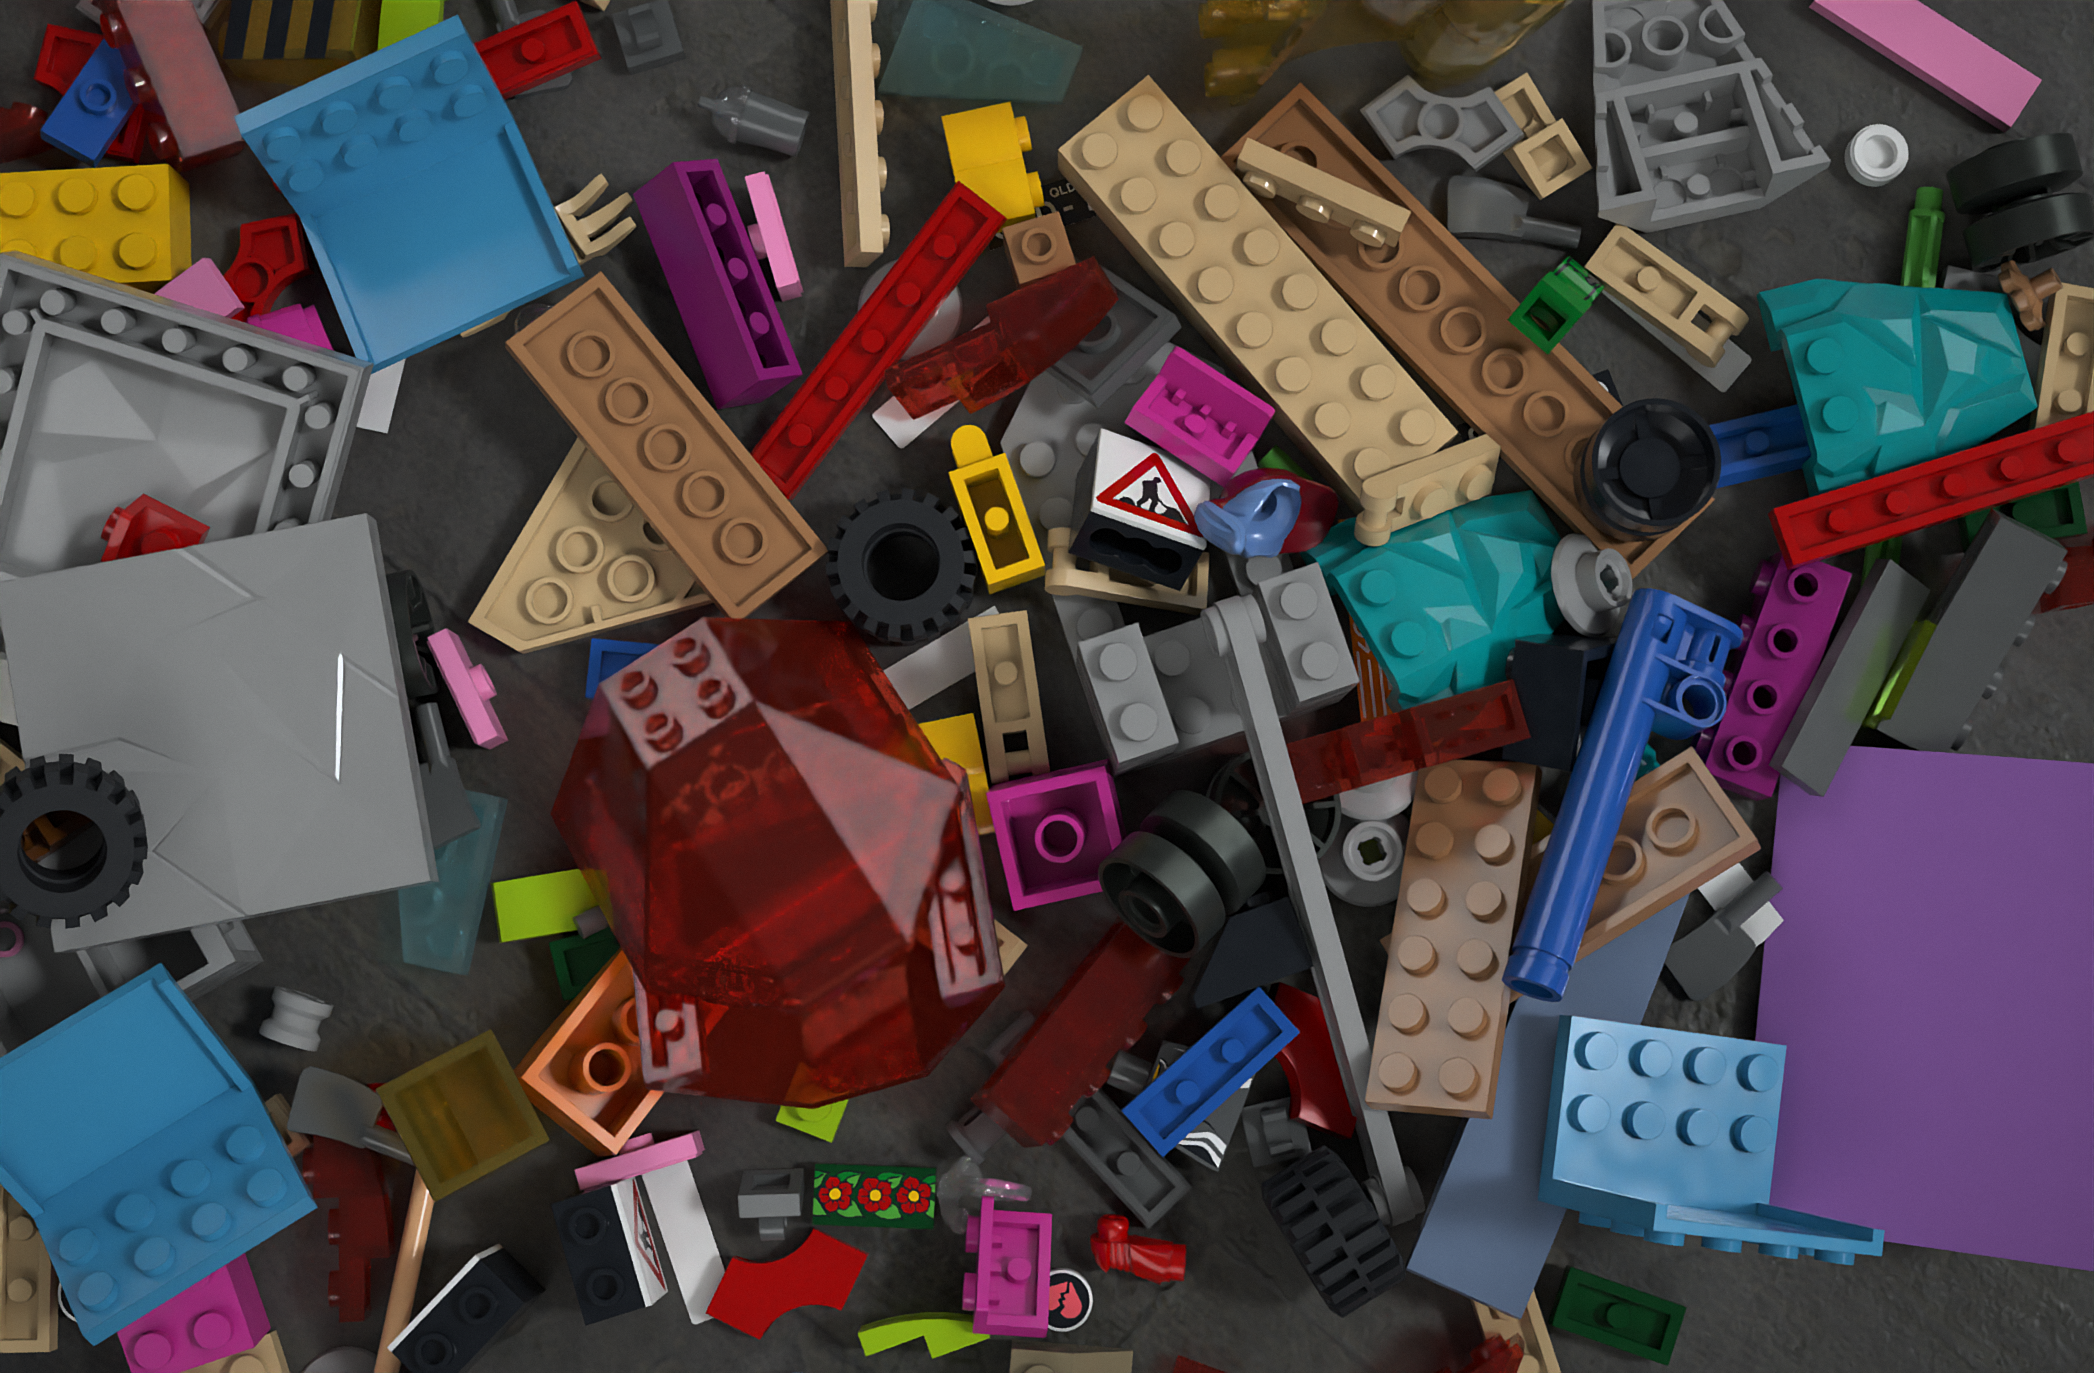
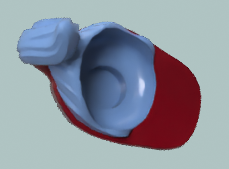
M1257 468L1245 471L1231 479L1225 485L1218 499L1198 504L1194 513V520L1204 538L1230 554H1239L1244 558L1256 556L1272 558L1282 553L1307 551L1320 544L1327 536L1333 524L1338 508V496L1332 488L1302 478L1285 469Z

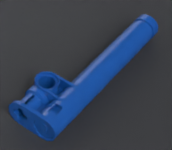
M1641 588L1633 592L1512 947L1514 954L1508 958L1502 976L1503 983L1520 994L1542 1001L1560 1002L1563 999L1569 980L1568 971H1571L1650 733L1653 731L1669 739L1682 740L1721 721L1726 712L1727 705L1723 690L1726 678L1722 672L1729 650L1738 648L1744 637L1743 631L1736 624L1662 590ZM1682 697L1687 699L1692 705L1694 718L1684 710Z

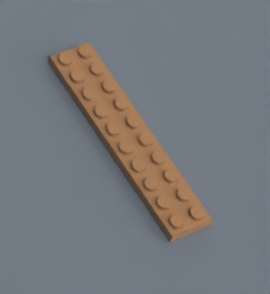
M1301 82L1220 157L1234 173L1240 152L1247 138H1250L1411 211L1395 248L1383 243L1382 247H1374L1354 238L1350 234L1351 228L1329 218L1327 223H1322L1304 216L1296 209L1297 203L1275 194L1274 198H1265L1251 192L1331 286L1479 436L1487 434L1501 446L1499 456L1575 533L1586 535L1598 550L1611 548L1623 556L1630 569L1632 579L1715 500L1711 497L1698 513L1673 531L1649 541L1631 542L1611 537L1599 530L1587 519L1577 502L1574 492L1573 472L1575 462L1581 448L1589 437L1623 406L1560 343L1547 355L1507 320L1520 303ZM1531 315V317L1533 318V320H1534L1541 328H1543L1544 330H1546V329Z

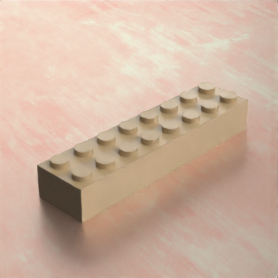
M1149 75L1058 149V170L1095 211L1249 392L1274 408L1275 413L1272 417L1274 421L1356 516L1364 511L1363 506L1360 504V494L1364 480L1442 451L1449 446L1458 434V431Z

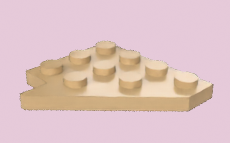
M578 437L468 620V623L518 652L525 654L713 603V601Z

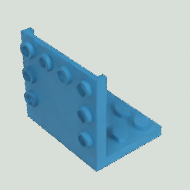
M459 15L453 16L234 116L241 136L300 217L356 358L374 363L371 374L585 276L514 116Z
M162 963L133 978L0 1058V1184L34 1219L80 1331L93 1346L318 1208L255 1082Z
M1559 1015L1537 1201L1579 1211L1578 1223L1610 1228L1611 1232L1644 1237L1643 1240L1659 1244L1684 1246L1685 1234L1702 1236L1701 1247L1741 1253L1742 1241L1758 1244V1253L1764 1255L1798 1259V1254L1814 1256L1815 1260L1844 1265H1854L1855 1254L1882 1256L1885 1230L1769 1204L1787 1045Z

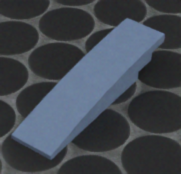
M1690 893L1576 962L1572 970L1568 971L1569 980L1563 999L1560 1002L1542 1001L1523 995L1509 1004L1493 1118L1491 1120L1462 1117L1406 1262L1405 1270L1517 1320L1522 1318L1567 1210L1564 1207L1537 1201L1559 1015L1640 1025Z

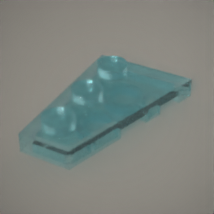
M913 0L881 80L878 93L880 95L1062 105L1084 49L1083 46L968 0Z
M465 790L481 823V828L434 850L439 882L398 890L403 961L460 975L469 974L508 802L506 798Z

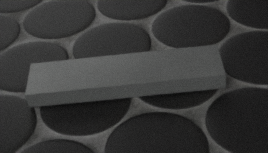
M1891 559L1875 560L1769 763V766L1809 795L1824 797L1931 591Z
M1028 1010L984 1050V1053L1148 1229L1192 1188L1189 1182L1165 1157L1158 1153L1121 1109Z

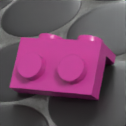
M1176 346L1168 355L1159 374L1132 407L1124 423L1222 487H1225L1255 447L1273 417L1275 410L1272 406L1189 352Z
M982 1196L979 1216H967L965 1252L976 1253L975 1273H964L962 1310L973 1311L972 1333L1046 1338L1049 1316L1052 1214L994 1210V1196Z

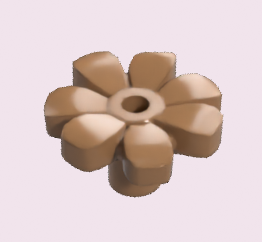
M2014 260L2001 264V273L1998 274L1999 283L2004 292L2011 294L2012 302L2020 313L2023 325L2030 332L2035 329L2038 331L2046 326L2047 323L2042 317V299L2063 289L2061 280L2055 270L2051 267L2030 278L2019 270Z

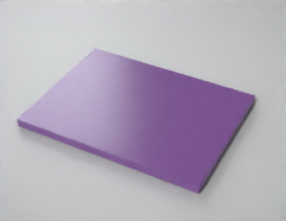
M1850 746L1824 797L1809 795L1780 774L1771 875L1783 889L1769 902L1784 921L1770 934L1764 943L1755 1041L1787 1045L1769 1204L1885 1230V1242L2094 1271V763Z

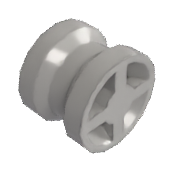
M275 986L271 997L275 1006L271 1017L262 1021L259 1034L289 1046L313 1052L317 1051L321 1042L318 1034L319 1026L322 1020L330 1017L334 1005L303 992Z

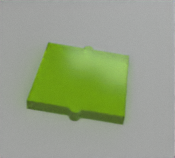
M1928 620L1922 622L1914 621L1860 726L1861 728L1870 727L1875 729L1878 723L1891 719L1937 627L1936 624Z

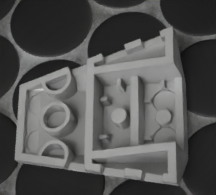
M1592 0L1597 217L1650 233L1757 210L1829 167L1831 160L1820 145L1816 147L1813 145L1802 128L1804 120L1792 102L1786 104L1771 82L1773 74L1761 57H1754L1744 42L1745 32L1723 0Z

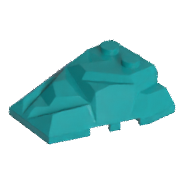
M1813 279L1762 291L1756 295L1770 350L1773 352L1783 349L1811 452V457L1802 464L1810 497L1973 448L2038 407L2006 293Z
M1532 490L1483 497L1437 514L1432 518L1424 519L1391 532L1388 542L1381 546H1368L1359 542L1354 536L1357 517L1349 518L1331 527L1327 536L1316 547L1299 552L1306 565L1319 563L1330 597L1338 593L1393 688L1386 702L1415 752L1466 726L1479 713L1482 706L1502 685L1507 683L1505 675L1506 661L1509 652L1515 647V639L1537 634H1552L1565 620L1557 604L1551 578L1552 558L1561 537Z

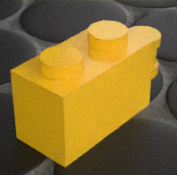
M974 425L959 427L951 438L952 454L958 469L948 472L949 480L964 525L968 527L989 595L1044 576L1045 563L1006 453L993 457L987 438L979 427Z

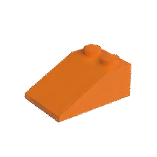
M632 934L546 1029L505 1082L598 1157L617 1155L727 1009L638 935Z

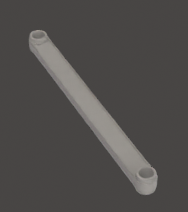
M1251 594L1243 597L1236 595L1212 603V607L1201 610V621L1213 654L1216 657H1224L1296 918L1314 967H1311L1312 975L1352 1115L1357 1118L1355 1128L1370 1178L1362 1181L1361 1189L1383 1225L1393 1227L1415 1218V1215L1423 1213L1425 1211L1424 1199L1413 1171L1410 1167H1403L1388 1111L1371 1109L1365 1103L1372 1053L1258 644L1266 642L1267 638L1264 620L1259 606Z

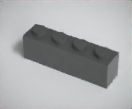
M1991 508L1873 709L1870 718L1876 729L1918 751L1948 753L1950 749L1954 751L1959 750L1971 732L1973 719L1969 718L1979 699L1981 697L1986 700L1989 699L2002 680L2004 667L2000 666L2010 647L2012 645L2016 647L2021 646L2030 634L2036 620V615L2031 612L2043 592L2051 594L2064 577L2068 563L2063 558L2068 550L2058 541Z

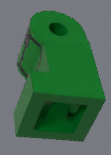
M1568 256L1553 272L1550 271L1538 282L1507 320L1548 355L1593 305L1591 303L1603 291L1605 286ZM1531 315H1534L1543 320L1549 326L1552 332L1546 331L1543 328H1541L1533 320Z

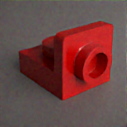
M143 493L125 509L120 506L116 507L109 516L101 533V539L108 542L101 562L203 544L210 527Z

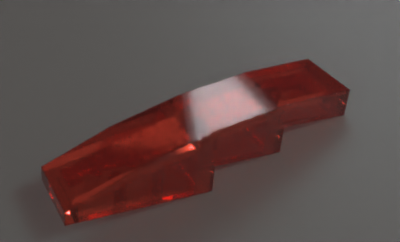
M1511 679L1286 744L1300 798L1302 804L1531 737L1514 681Z

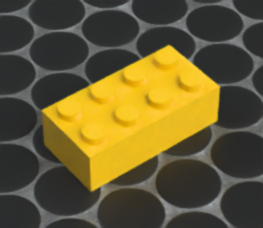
M169 164L0 173V253L16 250L154 294L192 266L189 183Z

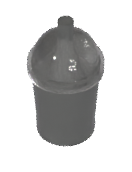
M747 85L726 88L717 95L715 100L700 96L698 102L699 108L712 111L711 121L714 128L719 134L727 137L728 142L734 144L742 142L794 157L798 156L807 129L810 112L755 92L753 87Z

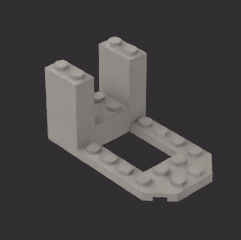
M1169 341L1164 344L1099 408L1093 406L1042 368L1036 370L1000 442L1002 453H1006L1045 563V572L1052 569L1053 553L1047 550L1048 531L1059 527L1071 528L1077 473L1101 428L1167 451L1124 422L1132 407L1159 374L1168 355L1177 345ZM1189 352L1202 362L1206 363L1219 373L1226 376L1224 369L1222 367ZM1252 451L1233 478L1245 471L1258 468ZM1212 479L1210 482L1209 500L1218 499L1224 487ZM1222 550L1237 595L1243 597L1251 594L1256 600L1264 620L1267 638L1266 642L1260 643L1258 646L1279 722L1338 703L1360 680L1319 563L1316 562L1294 570L1288 553L1278 554L1272 558L1264 556L1244 558L1239 554L1234 555ZM1077 556L1076 570L1089 572L1090 560ZM1051 594L1107 759H1109L1114 779L1245 735L1224 657H1216L1213 654L1206 639L1201 618L1143 637L1138 623L1125 626L1116 601L1082 595L1062 596Z

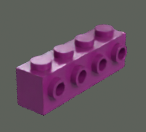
M718 159L672 162L637 190L633 196L717 409L761 403L803 373Z
M1781 550L1770 556L1768 561L1761 559L1749 585V592L1756 594L1749 615L1741 614L1735 623L1743 631L1744 637L1741 645L1735 648L1728 671L1723 670L1722 672L1726 678L1723 689L1727 700L1726 712L1721 721L1695 734L1690 745L1721 788L1755 801L1772 797L1780 773L1769 766V763L1817 673L1852 573L1821 561L1787 570Z

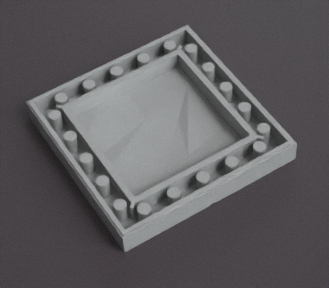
M16 250L0 253V581L102 563L101 558L108 544L107 541L101 539V533L106 521L116 507L120 506L125 509L143 493L209 526L210 530L204 543L331 520L374 363ZM0 619V632H2L1 619Z
M364 513L180 549H171L0 581V619L25 769L30 767V759L40 756L45 757L46 763L59 761V754H73L74 762L83 764L86 763L88 757L101 762L103 771L109 774L112 770H115L124 778L125 787L128 791L133 789L140 802V809L142 814H144L148 852L147 859L143 860L144 873L138 885H130V897L120 907L114 902L108 905V916L94 922L91 914L80 917V927L65 929V919H52L51 935L54 953L77 952L439 882L378 527L373 517ZM95 823L75 839L40 861V865L49 869L67 870L85 864L94 857L102 845L103 836L101 829Z

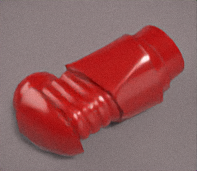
M1105 1214L1098 1219V1232L1090 1236L1091 1250L1097 1265L1106 1274L1111 1267V1269L1124 1270L1127 1273L1131 1272L1137 1277L1161 1285V1282H1171V1280L1184 1282L1187 1254L1186 1244H1175L1172 1241L1135 1234L1128 1235L1129 1221L1122 1215Z

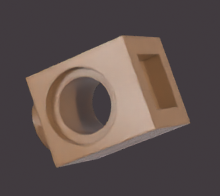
M1059 211L1002 228L1003 246L1020 300L1076 284L1077 265Z

